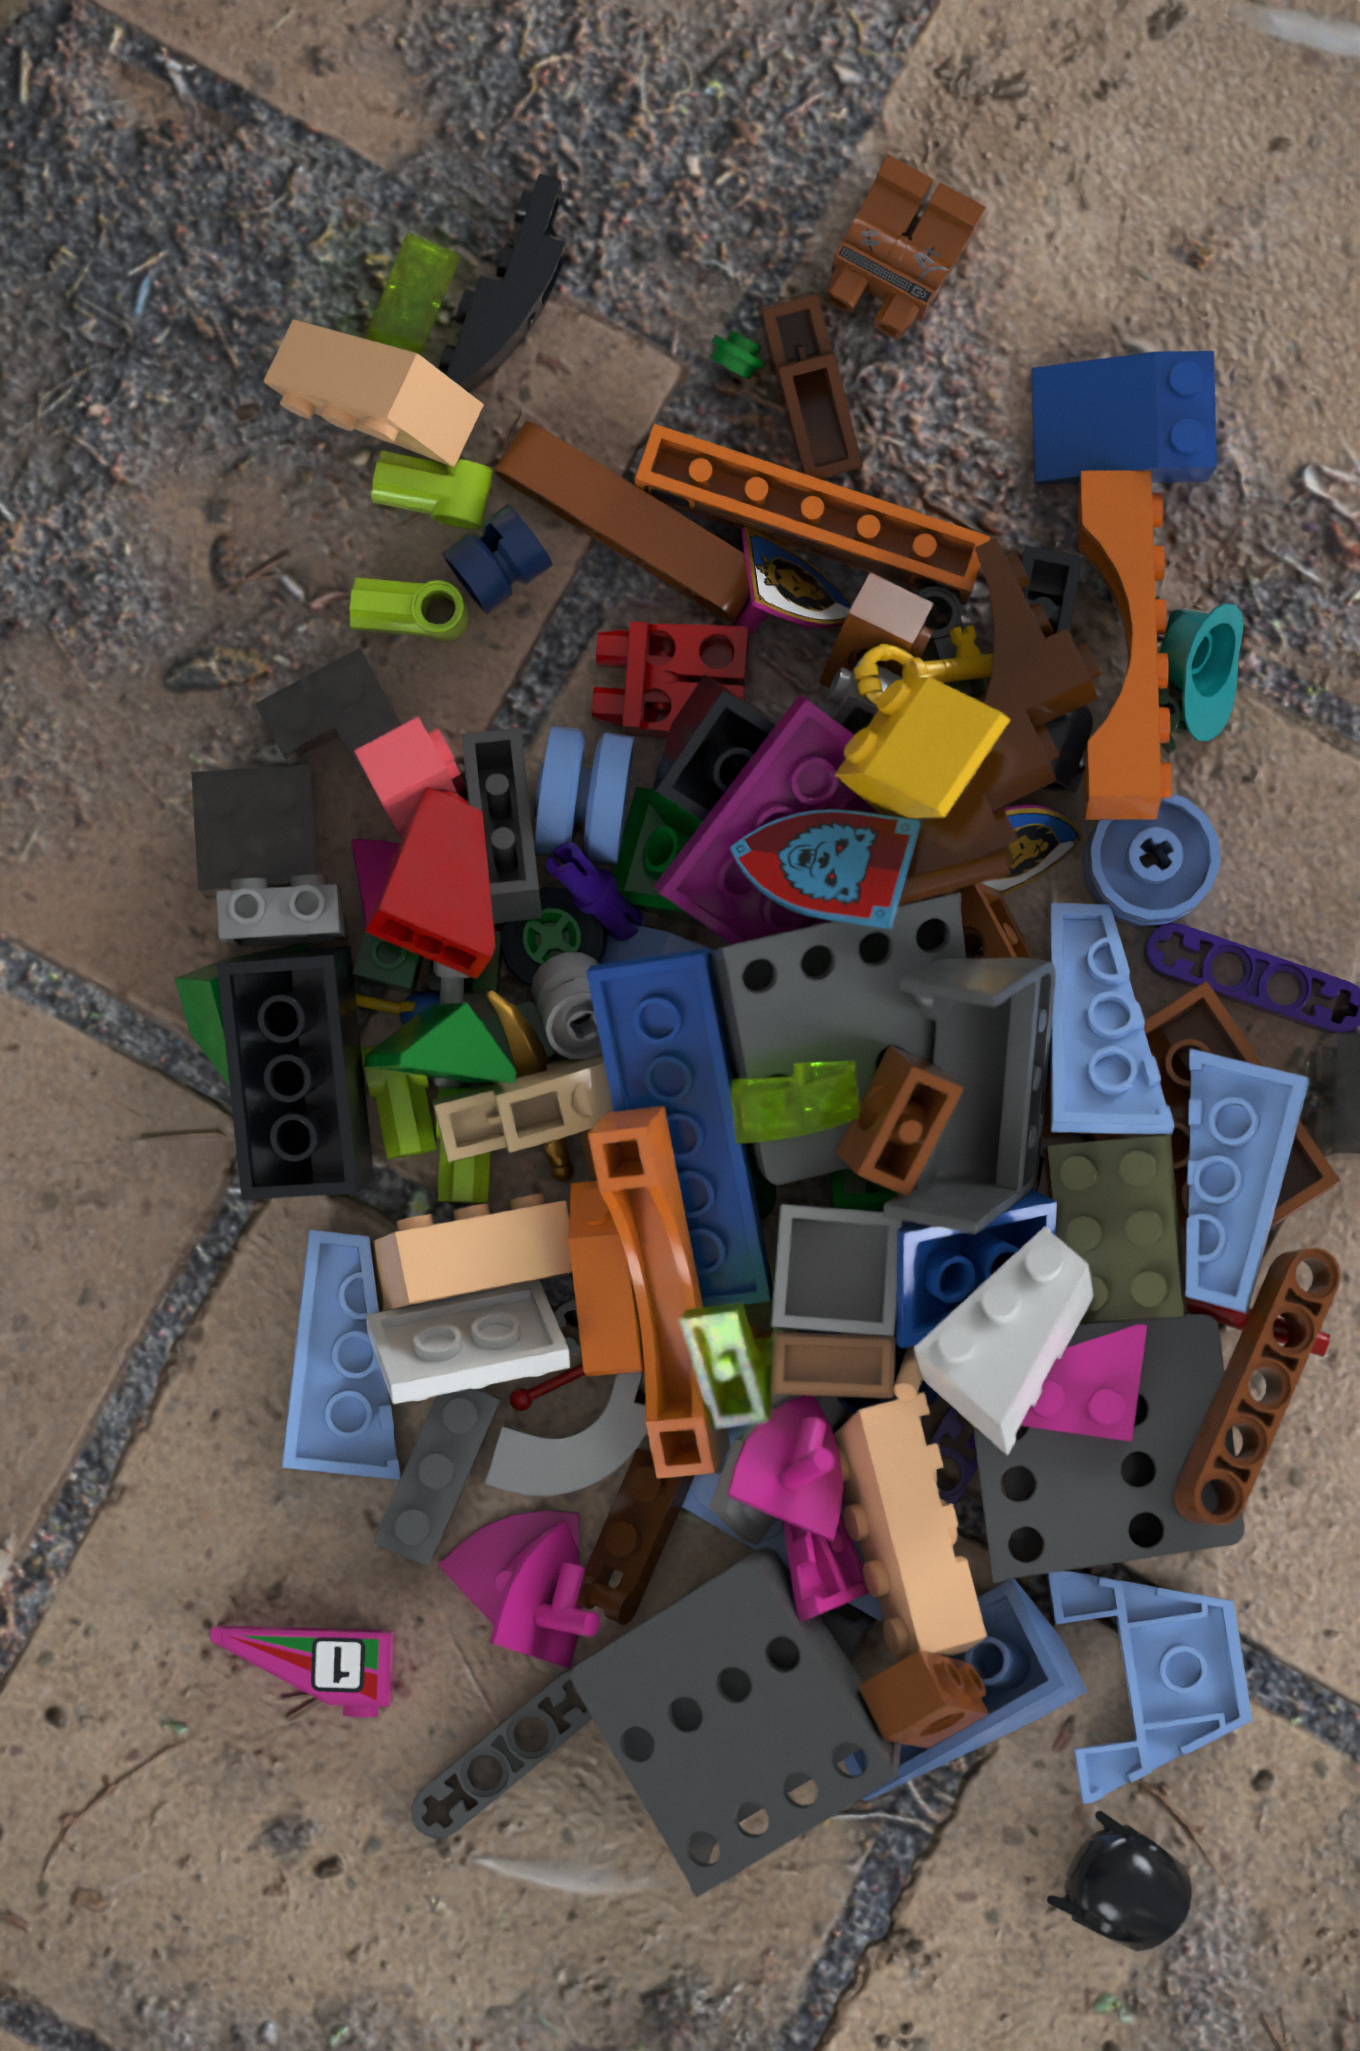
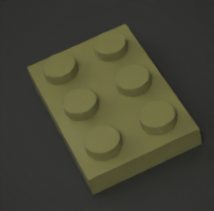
M1154 1135L1048 1145L1053 1200L1057 1201L1056 1236L1088 1263L1094 1297L1079 1324L1187 1315L1188 1308L1171 1136Z

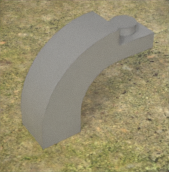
M645 1372L617 1374L611 1397L604 1412L589 1428L576 1435L564 1438H545L502 1426L485 1485L522 1495L552 1496L586 1488L613 1473L636 1451L647 1434L645 1422L646 1405L635 1402L637 1391L646 1393Z

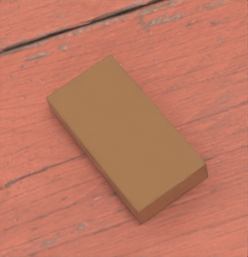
M774 1332L771 1393L774 1395L894 1399L896 1337Z

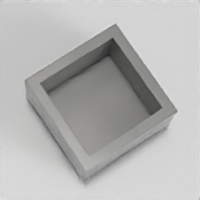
M781 1204L778 1218L770 1328L870 1336H894L897 1298V1230L902 1227V1220L885 1217L883 1212Z

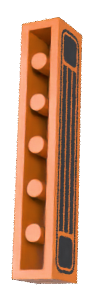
M657 424L653 425L635 477V486L664 504L739 529L746 526L777 542L920 590L933 586L946 588L955 594L959 602L967 605L981 566L975 547L988 542L990 539L988 535Z

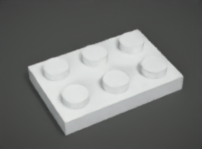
M540 1280L366 1315L368 1336L393 1404L421 1401L431 1396L465 1389H479L489 1384L523 1377H537L548 1372L570 1368L569 1348Z

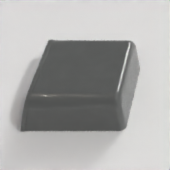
M960 893L897 907L891 929L834 921L730 945L709 952L748 1158L771 1183L782 1185L850 1168L835 1151L889 1045L933 1064L936 1021L926 1019L923 1016L922 1007L915 1003L914 993L900 991L901 979L935 959H966L960 903H962Z
M1198 1314L1078 1325L1067 1347L1135 1324L1147 1325L1132 1442L1019 1426L1015 1434L1016 1441L1007 1456L973 1425L993 1583L1019 1577L1237 1544L1242 1540L1245 1534L1243 1511L1231 1523L1201 1525L1189 1522L1183 1518L1177 1510L1174 1500L1176 1484L1225 1373L1219 1326L1212 1316ZM1231 1426L1226 1432L1225 1447L1229 1454L1235 1457ZM1003 1474L1005 1477L1007 1497L1003 1494L1001 1489V1478ZM1209 1481L1202 1489L1201 1502L1205 1510L1211 1513L1218 1505L1219 1493L1216 1486ZM1011 1534L1013 1544V1556L1010 1554L1008 1548L1009 1538Z
M763 1547L754 1551L614 1639L577 1664L571 1673L573 1686L687 1878L696 1898L898 1777L901 1743L883 1739L859 1688V1685L864 1681L820 1615L800 1623L796 1612L791 1573L779 1554L769 1547ZM862 1749L867 1757V1766L863 1773L849 1775L837 1766V1763ZM813 1779L817 1786V1797L814 1803L801 1805L789 1797V1792ZM764 1809L768 1815V1827L764 1833L751 1834L740 1826L739 1823ZM718 1842L720 1846L718 1860L709 1864L713 1847Z

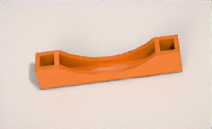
M1081 471L1077 493L1078 550L1098 571L1114 597L1124 625L1128 652L1127 674L1122 691L1106 720L1087 742L1084 760L1085 820H1157L1161 799H1170L1172 793L1171 762H1161L1160 743H1169L1170 710L1169 707H1159L1158 689H1167L1168 654L1157 653V635H1165L1167 607L1166 599H1155V581H1164L1165 550L1164 546H1154L1153 528H1162L1163 495L1162 493H1152L1151 471Z
M664 1106L608 1112L589 1131L588 1137L599 1192L608 1206L619 1232L635 1292L644 1356L645 1422L656 1477L660 1479L715 1473L731 1446Z

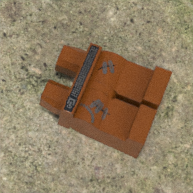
M887 154L863 205L834 255L831 270L833 275L828 287L826 301L836 308L852 314L864 292L869 293L883 301L881 308L874 318L873 326L893 339L900 340L915 320L923 322L932 303L979 229L986 207L939 183L911 238H908L909 231L929 198L933 178Z

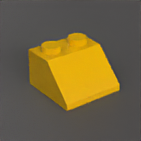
M931 677L900 679L889 685L881 694L876 705L879 711L868 727L860 730L848 742L844 750L846 759L835 775L880 815L908 819L945 817L1010 719L1002 712Z

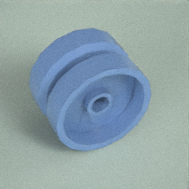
M551 726L544 763L541 762L535 795L534 817H537L535 855L558 858L552 851L565 842L574 843L577 823L585 824L584 855L593 863L618 865L631 777L634 736L605 732L597 741L593 767L588 768L584 767L586 738L582 730Z
M1171 793L1170 799H1161L1157 820H1100L1089 834L1082 856L1084 883L1094 903L1110 904L1115 921L1138 929L1160 927L1186 916L1212 889L1221 863L1219 838L1208 816L1188 798ZM1145 852L1152 853L1157 857L1159 867L1152 865L1146 869L1141 864L1140 858Z

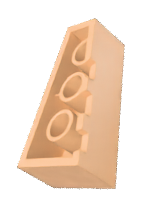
M925 1392L917 1394V1397L912 1401L897 1399L860 1409L834 1434L840 1453L843 1476L844 1524L851 1539L858 1541L865 1561L863 1566L865 1585L871 1596L878 1598L885 1618L883 1623L885 1642L893 1655H898L899 1661L919 1650L950 1657L970 1650L987 1637L968 1561L963 1556H954L952 1546L957 1541V1527H959L953 1504H947L939 1497L936 1485V1469L943 1468L938 1443L926 1445L919 1418V1416L930 1414Z

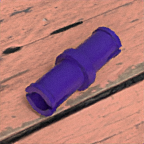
M573 842L560 844L552 851L564 866L561 867L554 858L548 857L546 863L547 870L573 894L572 900L580 911L585 914H593L609 931L610 935L618 941L629 939L638 932L625 917L629 916L636 925L642 926L644 916L618 890L617 880L610 872L605 869H598L581 852L580 847Z

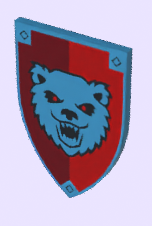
M835 809L814 810L797 813L768 823L744 836L732 845L730 849L738 866L748 880L761 893L788 910L819 919L891 929L921 824L920 820L865 812Z

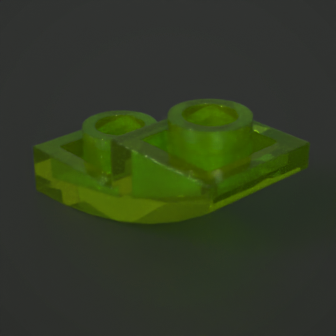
M407 232L364 339L415 352L421 356L461 254Z
M856 1061L794 1063L793 1077L732 1080L731 1103L736 1144L803 1136L827 1130L860 1118Z

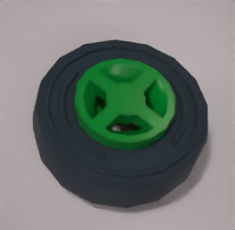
M542 887L539 889L542 911L541 919L505 922L501 925L500 949L507 968L522 984L531 988L533 977L539 967L553 956L565 952H579L593 957L600 963L604 954L605 930L603 925L593 914H585L575 906L572 900L573 894L567 888Z

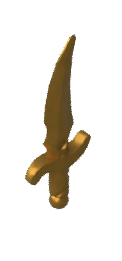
M488 991L487 998L499 1018L509 1044L516 1070V1078L547 1071L546 1065L549 1064V1060L544 1046L532 1025L515 1005L495 991ZM565 1137L543 1143L542 1146L544 1147L547 1163L551 1166V1175L557 1181H568L574 1173V1168L570 1162V1154Z

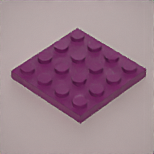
M799 694L654 885L655 889L732 945L832 922L831 920L805 916L788 910L769 899L748 880L738 866L730 847L756 829L780 818L797 813L835 809L879 814L835 775L846 759L844 750L854 734Z

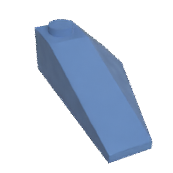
M1015 1579L1007 1580L977 1598L987 1637L970 1650L950 1656L951 1658L963 1660L965 1664H971L978 1672L986 1689V1695L981 1698L989 1715L929 1749L901 1744L898 1777L863 1797L862 1801L873 1799L1022 1728L1088 1691L1062 1638ZM862 1749L844 1759L850 1775H858L865 1771L867 1757Z

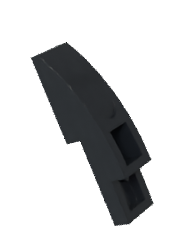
M539 174L534 190H523L514 222L522 224L515 245L510 243L504 245L497 266L496 276L503 278V282L480 275L475 291L465 290L455 321L457 324L463 325L456 346L446 345L438 369L468 393L490 377L520 345L541 315L556 286L567 258L565 242L550 237L563 198L561 180Z

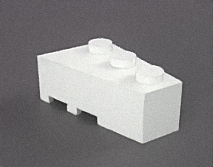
M1044 1227L914 1347L922 1379L1007 1456L1016 1441L1015 1434L1030 1406H1035L1042 1393L1041 1386L1056 1358H1061L1094 1297L1088 1263Z

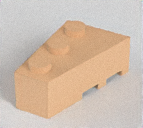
M294 319L263 381L283 396L280 405L296 415L312 419L315 413L342 429L348 431L353 429L359 430L452 467H455L484 406L483 403L418 353Z
M544 1193L509 1200L511 1210L490 1214L489 1205L481 1204L454 1210L455 1221L434 1225L432 1214L396 1221L398 1232L370 1242L379 1312L572 1273L568 1241L569 1215L566 1200L546 1204Z

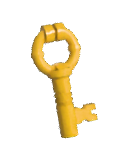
M974 625L964 628L963 634L961 627H956L949 631L952 644L957 646L956 658L923 661L919 657L914 658L909 652L898 646L880 644L864 654L859 666L855 667L853 672L856 682H859L857 684L859 696L867 697L868 700L877 705V701L883 691L880 678H878L879 672L876 664L880 660L888 661L891 659L902 665V679L931 677L941 683L991 677L993 653L981 655L979 648L974 644V640L977 638Z

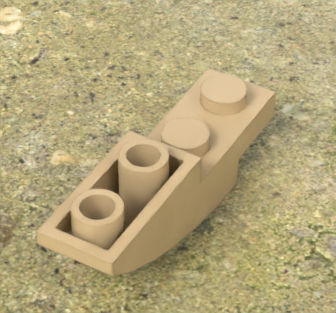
M603 1054L590 1059H567L547 1064V1071L516 1078L515 1083H496L432 1100L448 1162L505 1147L511 1153L593 1128L606 1113L614 1112Z

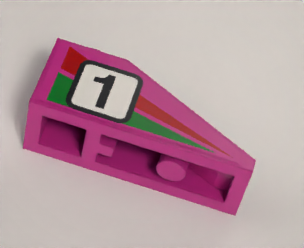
M216 1625L210 1628L211 1642L328 1705H343V1716L377 1717L379 1706L389 1707L393 1702L395 1630Z

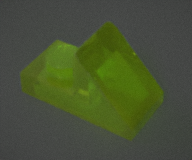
M743 1302L686 1310L679 1321L712 1430L768 1422L772 1417V1339H753Z

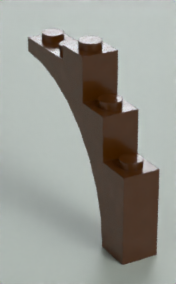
M997 538L975 547L989 587L995 630L992 675L984 704L1002 712L1010 721L945 817L910 818L920 820L921 826L906 878L1002 851L1005 852L1008 866L1015 864L1008 844L1018 840L1002 806L1057 781L1050 761L1060 756L1045 724L1098 699L1092 679L1100 676L1101 672L1088 644L1083 643L1076 647L1067 628L1055 634L1041 603L1038 602L1029 606L1021 590L1030 585L1025 569L1016 552L1005 556ZM956 890L949 891V892L942 893V894L935 895V896H931V897L924 898V899H921V900L913 901V902L906 903V904H903V905H908V904H912V903H916V902H921V901H925V900H929V899H934V898L946 896V895H948V894H950V893H952V892H954V891H956Z

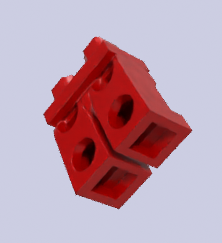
M630 621L629 631L598 632L596 666L627 670L625 689L594 687L592 700L593 721L623 727L624 734L629 736L667 739L672 722L704 675H707L745 700L744 689H746L749 648L748 626L648 624L647 622Z

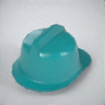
M1222 603L1213 608L1209 613L1184 608L1173 610L1169 616L1166 633L1159 652L1168 654V682L1173 689L1182 694L1183 720L1188 733L1198 741H1210L1218 736L1227 724L1234 707L1237 689L1238 657L1244 624L1242 612L1232 603Z

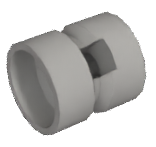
M565 952L553 956L543 963L533 977L531 992L549 1044L558 1054L570 1059H590L601 1055L602 1049L586 971L590 966L599 965V963L593 957L579 952Z

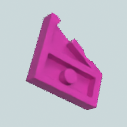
M1135 1324L1066 1347L1061 1358H1056L1041 1386L1042 1393L1034 1407L1030 1406L1020 1426L1132 1442L1147 1325Z
M841 1513L833 1541L826 1540L783 1521L795 1606L800 1623L869 1593L863 1577L862 1561L853 1540L846 1530Z

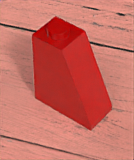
M426 787L413 809L365 932L475 979L483 971L495 949L483 811L468 805L467 801L456 793L444 790L436 791Z

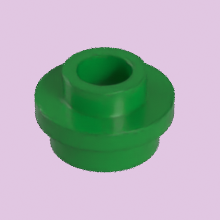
M732 329L726 339L715 334L711 341L715 344V347L709 358L748 380L751 379L756 368L762 370L766 363L757 357L761 346Z

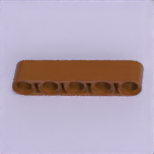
M524 422L493 470L500 479L520 493L725 620L735 622L751 598L745 554L532 422Z
M1314 1247L1284 1252L1276 1257L1271 1264L1176 1484L1174 1493L1175 1506L1180 1515L1187 1521L1201 1525L1228 1524L1237 1519L1244 1510L1339 1287L1341 1278L1340 1267L1335 1257L1328 1251ZM1301 1261L1309 1266L1313 1276L1312 1285L1307 1292L1299 1286L1296 1280L1297 1266ZM1279 1315L1287 1322L1290 1332L1288 1341L1283 1347L1276 1342L1272 1332L1273 1322ZM1256 1370L1262 1374L1266 1382L1265 1395L1259 1402L1252 1397L1248 1386L1249 1379ZM1231 1426H1235L1239 1430L1243 1440L1242 1449L1235 1457L1229 1454L1225 1447L1226 1432ZM1209 1481L1216 1486L1219 1493L1218 1505L1211 1513L1205 1510L1201 1502L1202 1489Z

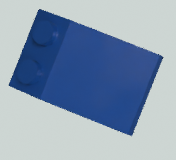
M1214 351L1148 352L1032 368L1034 484H1079L1081 471H1151L1152 483L1209 481L1217 467Z
M1031 1189L1025 1197L976 1234L916 1222H910L897 1230L896 1344L902 1348L917 1345L1044 1227L1056 1236L1057 1201Z

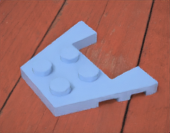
M1067 1570L1046 1573L1054 1624L1116 1616L1134 1738L1073 1748L1080 1799L1083 1804L1093 1803L1105 1797V1794L1129 1782L1132 1783L1181 1755L1185 1756L1252 1721L1234 1601Z

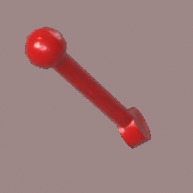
M583 1363L528 1390L526 1388L515 1389L510 1394V1405L517 1411L527 1410L532 1405L534 1399L586 1375L583 1371Z

